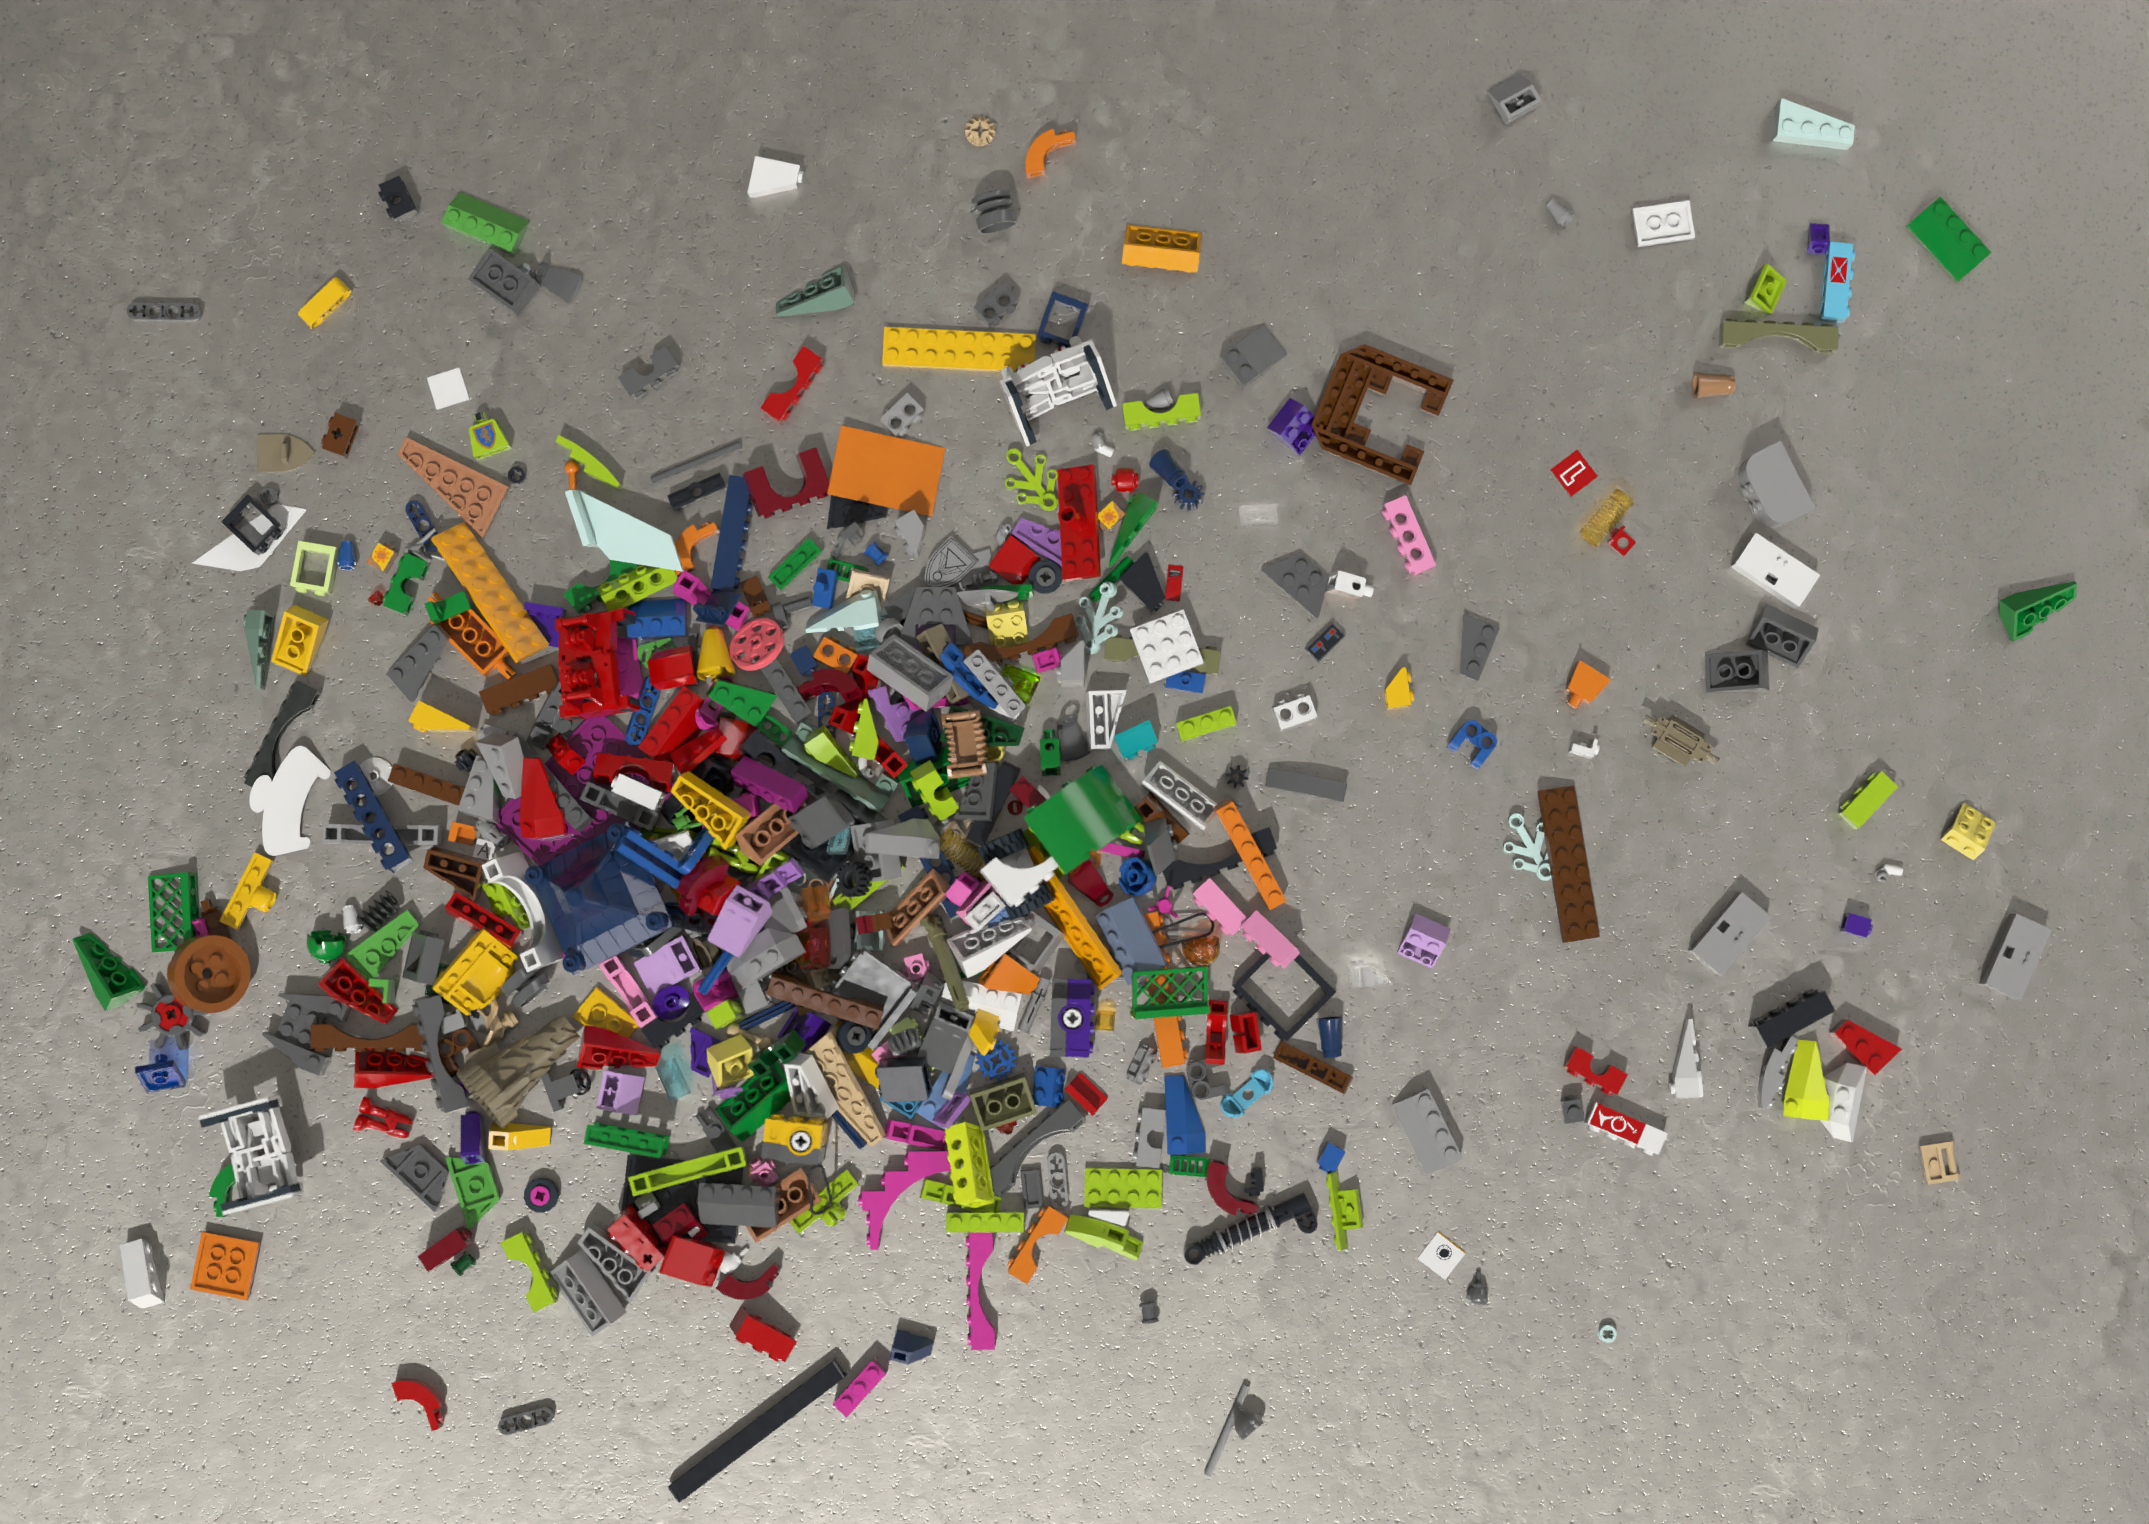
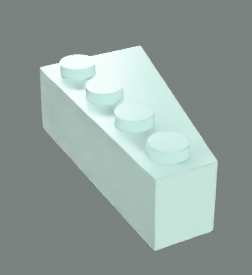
M1781 98L1776 104L1772 141L1848 150L1853 145L1855 125Z

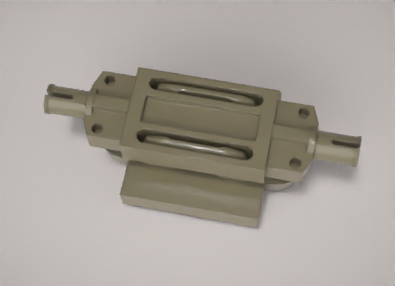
M1673 714L1670 715L1668 720L1662 716L1657 720L1648 715L1644 717L1643 722L1652 726L1651 734L1657 737L1651 748L1683 767L1687 766L1690 759H1695L1700 763L1707 759L1715 765L1720 760L1719 757L1710 753L1712 746L1704 742L1705 739L1703 737L1705 733Z

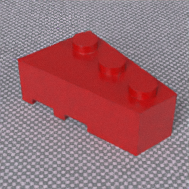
M1841 1020L1829 1032L1859 1065L1867 1067L1866 1072L1869 1075L1875 1076L1902 1050V1048L1849 1020Z
M740 1306L729 1325L736 1336L735 1339L742 1344L748 1342L757 1352L762 1353V1351H765L771 1359L777 1362L779 1359L786 1362L797 1343L795 1338L775 1325H770L761 1320L760 1316L756 1315L755 1317L746 1312L745 1307Z

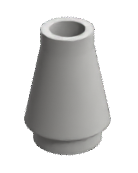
M1555 198L1551 199L1546 205L1557 224L1565 226L1574 217L1572 210L1558 202Z
M1162 389L1149 399L1144 400L1148 410L1169 407L1170 404L1174 403L1169 389Z

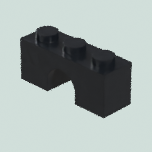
M757 729L739 747L738 750L743 755L753 760L761 755L769 757L772 761V769L791 778L799 769L794 759L786 757L777 744L773 745L768 740V736Z

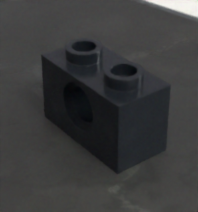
M400 176L379 184L381 191L378 193L381 200L386 202L389 207L386 211L390 219L394 218L397 223H400L419 214ZM400 196V202L393 204V199Z

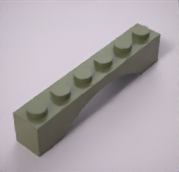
M1734 318L1726 319V321L1720 324L1719 347L1739 348L1755 338L1778 335L1795 339L1809 347L1813 352L1834 353L1838 350V327H1833V324L1826 323L1821 324V326H1814V323L1806 322L1802 323V325H1795V322L1790 321L1776 324V321L1771 320L1764 321V323H1756L1757 320L1753 319L1737 322L1738 319Z
M1117 634L1106 639L1104 661L1124 663L1130 658L1139 655L1132 636H1130V639L1122 638V635ZM1206 646L1205 649L1198 648L1204 664L1194 667V669L1198 673L1218 675L1221 651H1218L1217 647Z

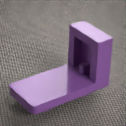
M712 1075L713 1096L720 1095V1099L736 1097L737 1093L743 1092V1087L734 1088L733 1084L719 1090Z

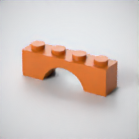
M1048 1205L1047 1208L1043 1206L1038 1214L1040 1220L1037 1225L1034 1223L1031 1225L1027 1232L1030 1234L1027 1241H1021L1017 1248L1020 1251L1017 1257L1012 1256L1007 1264L1009 1267L1008 1273L1025 1284L1029 1283L1038 1268L1032 1256V1248L1035 1242L1047 1234L1059 1235L1069 1219L1067 1215L1051 1205Z

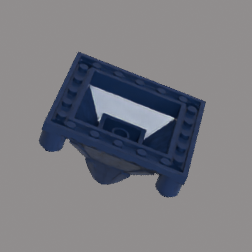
M630 821L612 824L607 832L540 866H530L525 872L526 881L529 884L535 885L564 951L563 968L567 972L572 973L573 976H577L675 926L653 874L613 849L624 830L633 829Z

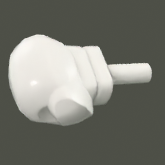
M745 1247L737 1255L734 1252L731 1254L726 1252L719 1268L721 1272L725 1275L732 1274L739 1264L742 1263L739 1258L749 1250Z

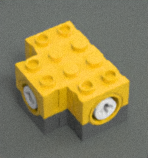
M772 1114L765 1119L761 1158L775 1159L781 1162L819 1165L825 1160L828 1122L824 1121L823 1118L807 1120L804 1116H792L785 1119L782 1114Z

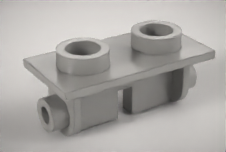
M1144 1044L1141 1047L1139 1046L1134 1057L1135 1060L1139 1061V1065L1132 1062L1126 1074L1128 1075L1127 1079L1142 1085L1148 1078L1150 1066L1156 1060L1157 1050Z

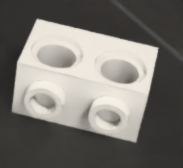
M1304 694L1293 697L1294 701L1287 703L1284 700L1275 704L1276 707L1272 710L1280 731L1317 718L1310 695L1305 697ZM1300 703L1307 704L1308 712L1301 713L1298 710V705ZM1283 709L1290 712V718L1287 720L1282 719L1280 716V711Z

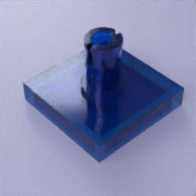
M160 1054V1059L159 1055H156L155 1063L135 1067V1074L147 1093L186 1087V1080L174 1060L167 1061L168 1057L165 1054Z

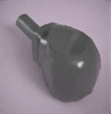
M1476 1271V1284H1472V1288L1467 1291V1300H1470L1474 1306H1483L1488 1302L1486 1284H1481V1271Z

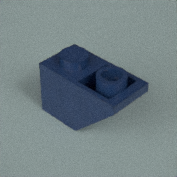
M897 1330L889 1360L908 1365L931 1355L935 1340Z

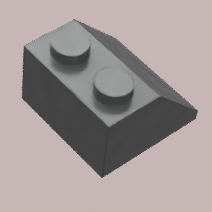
M1166 817L1143 823L1146 846L1155 876L1162 873L1176 859L1175 851L1178 850L1176 839L1172 840L1171 837L1174 835L1172 825H1168Z

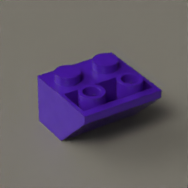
M1289 398L1267 429L1292 451L1301 455L1316 436L1311 426L1315 416L1303 404Z
M795 1007L777 1038L784 1036L794 1029L806 1042V1045L801 1050L804 1053L827 1033L832 1024L813 1012L799 1015Z

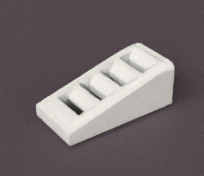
M1089 1209L1088 1214L1092 1217L1126 1226L1130 1211L1120 1209Z

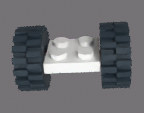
M1021 828L977 848L985 866L994 858H997L1003 864L1013 868L1026 869L1035 867L1025 848L1029 844ZM1042 881L1039 882L1038 885L1040 887L1032 894L1030 892L1023 896L1025 900L1017 907L1015 905L1010 907L1006 902H1003L1010 920L1028 914L1055 900L1047 882L1041 884Z

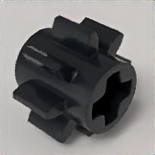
M463 748L455 755L457 760L454 763L461 772L464 769L470 772L478 754L472 748L469 751Z
M1240 765L1235 770L1229 767L1231 773L1225 774L1226 777H1229L1227 784L1233 783L1234 789H1236L1237 784L1244 787L1242 781L1249 779L1244 777L1247 769L1240 770ZM1236 772H1239V776H1242V779H1239L1238 782H1235V778L1232 777Z

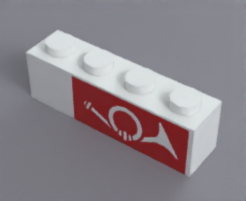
M1597 1102L1592 1103L1584 1122L1589 1125L1588 1129L1597 1133L1602 1130L1607 1133L1606 1137L1615 1141L1617 1138L1625 1140L1623 1144L1631 1148H1635V1145L1642 1148L1641 1152L1650 1156L1653 1153L1659 1155L1668 1134Z

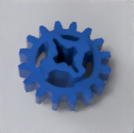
M1000 1040L999 1044L995 1043L994 1047L996 1049L992 1054L984 1056L976 1053L980 1060L976 1061L975 1064H980L981 1066L978 1068V1071H984L983 1077L987 1074L990 1075L989 1080L991 1081L993 1077L1000 1081V1076L1006 1079L1007 1072L1013 1073L1012 1069H1010L1011 1066L1016 1067L1017 1065L1013 1063L1017 1056H1012L1015 1050L1008 1049L1009 1043L1005 1046L1002 1045L1003 1040ZM1003 1049L1007 1052L1009 1060L1003 1057ZM999 1051V1059L1002 1061L997 1063L995 1069H993L994 1065L991 1057H995ZM983 1060L989 1063L990 1071L984 1066ZM1001 1066L1007 1067L1004 1071L996 1073L997 1068Z

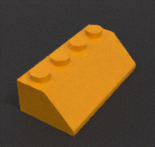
M1127 224L1122 264L1146 266L1147 268H1163L1166 270H1181L1188 273L1198 272L1202 233Z

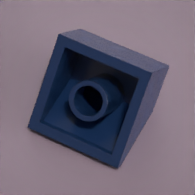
M932 708L924 711L908 723L906 732L903 734L904 742L908 745L910 756L914 758L916 765L924 764L929 760L932 763L939 760L942 746L940 741L942 730Z

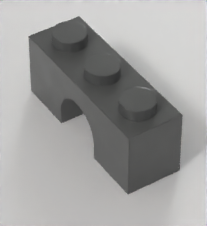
M666 346L649 356L654 363V369L649 375H640L632 367L618 377L632 399L643 397L646 394V390L651 387H658L662 383L661 380L667 376L670 378L678 373L677 370L680 367Z

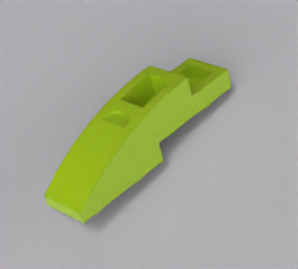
M1078 1215L1069 1216L1064 1233L1099 1248L1102 1245L1134 1261L1138 1260L1144 1243L1128 1235L1129 1230Z

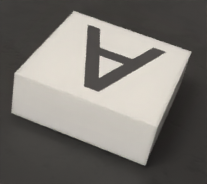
M478 838L473 857L487 861L493 859L496 851L495 845L491 841Z

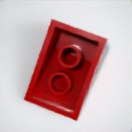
M673 1236L659 1273L697 1285L712 1287L726 1251L711 1242Z

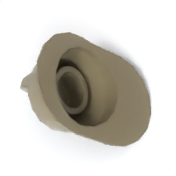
M695 938L693 939V947L703 969L702 973L706 977L721 956V948L707 939L700 941Z

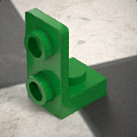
M463 591L436 603L429 601L424 604L431 621L435 624L471 609L467 596Z

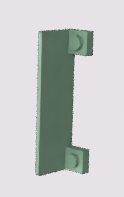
M803 720L794 736L783 746L782 751L789 758L802 763L805 768L816 772L822 779H827L833 783L836 788L844 790L852 798L860 800L869 809L879 812L892 797L900 780L884 771L875 785L859 774L854 778L815 759L812 754L809 755L807 753L804 743L805 737L818 728Z

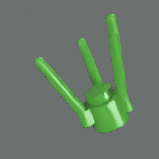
M686 807L674 813L676 818L672 819L677 832L704 824L700 823L697 819L690 821L687 814L683 816V813L688 810Z

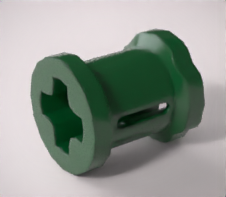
M468 1251L463 1252L464 1255L457 1261L450 1263L453 1270L459 1276H462L469 1267L477 1264L474 1257Z

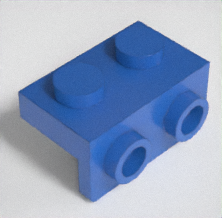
M1035 1066L1033 1101L1035 1105L1057 1107L1063 1102V1086L1066 1078L1064 1068Z

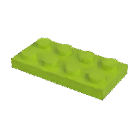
M1085 1168L1084 1207L1162 1209V1169Z

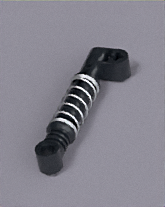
M1303 1192L1275 1206H1266L1264 1211L1257 1212L1251 1217L1246 1216L1245 1220L1241 1222L1236 1220V1224L1232 1226L1226 1225L1225 1233L1217 1229L1212 1232L1209 1239L1206 1237L1205 1241L1201 1240V1243L1197 1241L1186 1245L1183 1255L1189 1264L1196 1265L1205 1260V1256L1209 1258L1211 1257L1210 1254L1215 1255L1214 1252H1217V1254L1228 1252V1246L1233 1250V1246L1237 1244L1243 1245V1242L1248 1239L1252 1241V1237L1262 1236V1233L1267 1230L1271 1232L1272 1228L1274 1230L1280 1228L1281 1224L1293 1218L1303 1233H1313L1318 1225L1317 1219ZM1310 1211L1306 1218L1311 1222L1309 1223L1310 1226L1306 1227L1302 1225L1305 1223L1302 1217L1297 1219L1296 1217ZM1192 1249H1196L1199 1252L1198 1256L1194 1259L1188 1257V1253Z

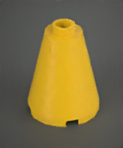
M710 626L703 632L697 678L706 681V677L712 678V681L722 676L732 678V674L735 675V668L723 631L718 629L717 626Z

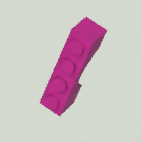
M685 570L681 573L673 588L675 595L692 605L697 603L705 605L712 593L699 578ZM738 602L725 624L740 631L749 617L750 608Z

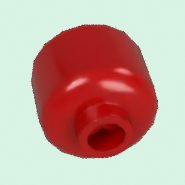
M1117 468L1115 474L1111 475V485L1115 486L1117 492L1132 493L1135 488H1138L1139 473H1136L1134 468Z

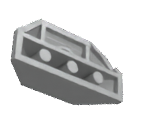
M767 928L756 935L741 958L733 956L730 976L739 992L804 954L806 950L797 935Z

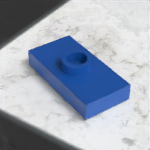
M1187 671L1180 672L1166 678L1165 688L1203 694L1206 674Z

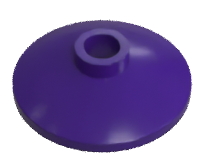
M669 985L662 988L653 1000L655 1014L664 1020L676 1019L683 1015L690 1004L688 991L679 985Z

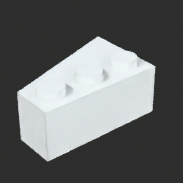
M1127 690L1088 691L1085 693L1088 750H1108L1111 748Z
M143 1239L119 1245L128 1301L140 1308L165 1302L152 1257L153 1249L151 1244Z

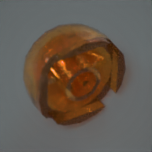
M1212 936L1213 939L1203 937L1181 943L1185 960L1194 966L1209 967V964L1214 963L1219 957V938L1216 936Z

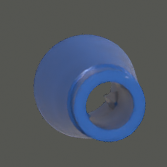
M351 541L341 542L337 561L341 570H353L356 565L353 542Z

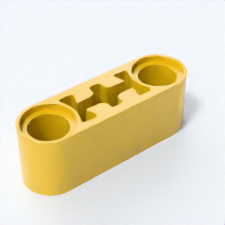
M335 277L300 309L298 315L311 329H314L342 304L352 291L339 277Z

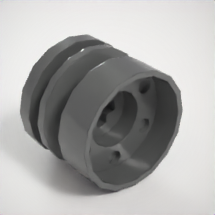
M989 191L971 200L972 206L975 207L974 214L981 215L976 219L979 233H996L1012 228L1017 224L1014 210L1007 209L1012 205V200L1009 199L1011 197L1010 191Z

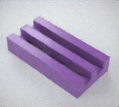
M955 1091L952 1099L945 1102L932 1121L935 1125L949 1129L971 1101L970 1097Z

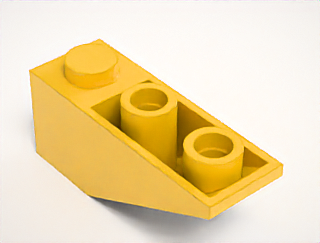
M493 1122L489 1130L488 1149L508 1151L549 1146L551 1127L508 1123L504 1128H501Z

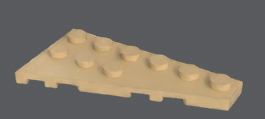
M829 1031L803 1054L813 1055L839 1107L837 1110L863 1139L873 1147L885 1137L886 1133L834 1036Z

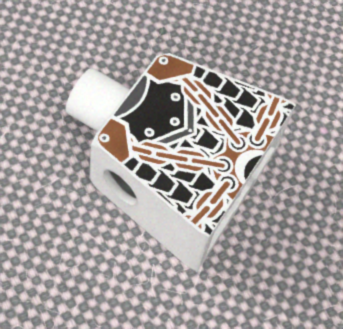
M1336 571L1329 574L1326 592L1357 599L1363 595L1371 597L1374 586L1365 584L1366 578Z

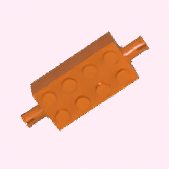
M437 592L432 594L433 597L430 596L428 598V601H433L434 603L443 600ZM472 608L437 623L450 637L449 642L483 676L488 677L496 669L507 680L512 679L508 672L512 676L517 674L505 662L506 658L510 656L494 630Z

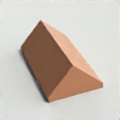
M804 802L796 811H798L806 803ZM775 803L772 804L736 834L742 854L758 865H762L799 833L791 827L790 820L788 819L794 813L789 810H783Z
M932 869L891 911L894 927L886 929V932L893 946L904 942L920 925L921 919H926L947 898L945 894L951 886L935 869Z
M802 1168L772 1186L780 1189L777 1228L746 1226L755 1243L760 1242L810 1209L807 1174ZM810 1180L814 1206L822 1200L816 1186Z

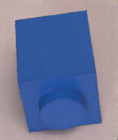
M1327 1142L1317 1160V1163L1320 1164L1319 1169L1330 1173V1171L1336 1172L1345 1151Z

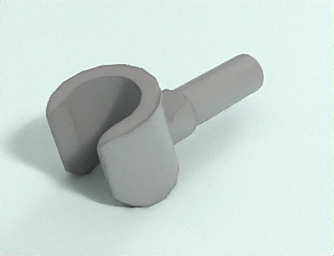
M1164 914L1166 924H1171L1169 914ZM1167 928V936L1170 940L1178 939V929Z

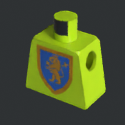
M485 412L474 414L476 425L469 427V434L475 459L480 460L512 448L495 419L487 420Z

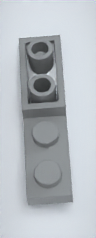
M1789 1036L1785 1038L1779 1050L1770 1048L1765 1058L1759 1077L1757 1096L1758 1108L1766 1110L1773 1105L1775 1101L1774 1095L1777 1091L1780 1092L1785 1084L1783 1081L1785 1076L1779 1072L1785 1069L1788 1061H1786L1788 1056L1792 1055L1797 1049L1798 1045L1796 1043L1798 1039Z

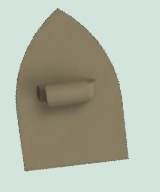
M258 434L257 472H288L295 470L307 463L315 452L305 442L290 435Z

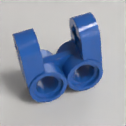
M1470 720L1461 726L1447 747L1455 752L1465 739L1479 749V752L1473 758L1470 765L1478 770L1496 747L1497 738L1477 721ZM1469 725L1474 726L1476 730L1473 736L1469 735L1466 731ZM1483 737H1488L1491 740L1489 747H1485L1482 744Z

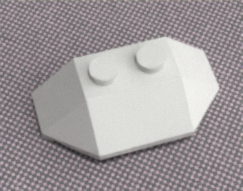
M1847 1062L1824 1076L1826 1079L1827 1095L1830 1098L1829 1121H1820L1834 1138L1853 1142L1866 1076V1066Z

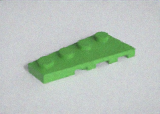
M407 909L346 953L345 957L355 970L369 982V979L377 976L420 924L410 910Z

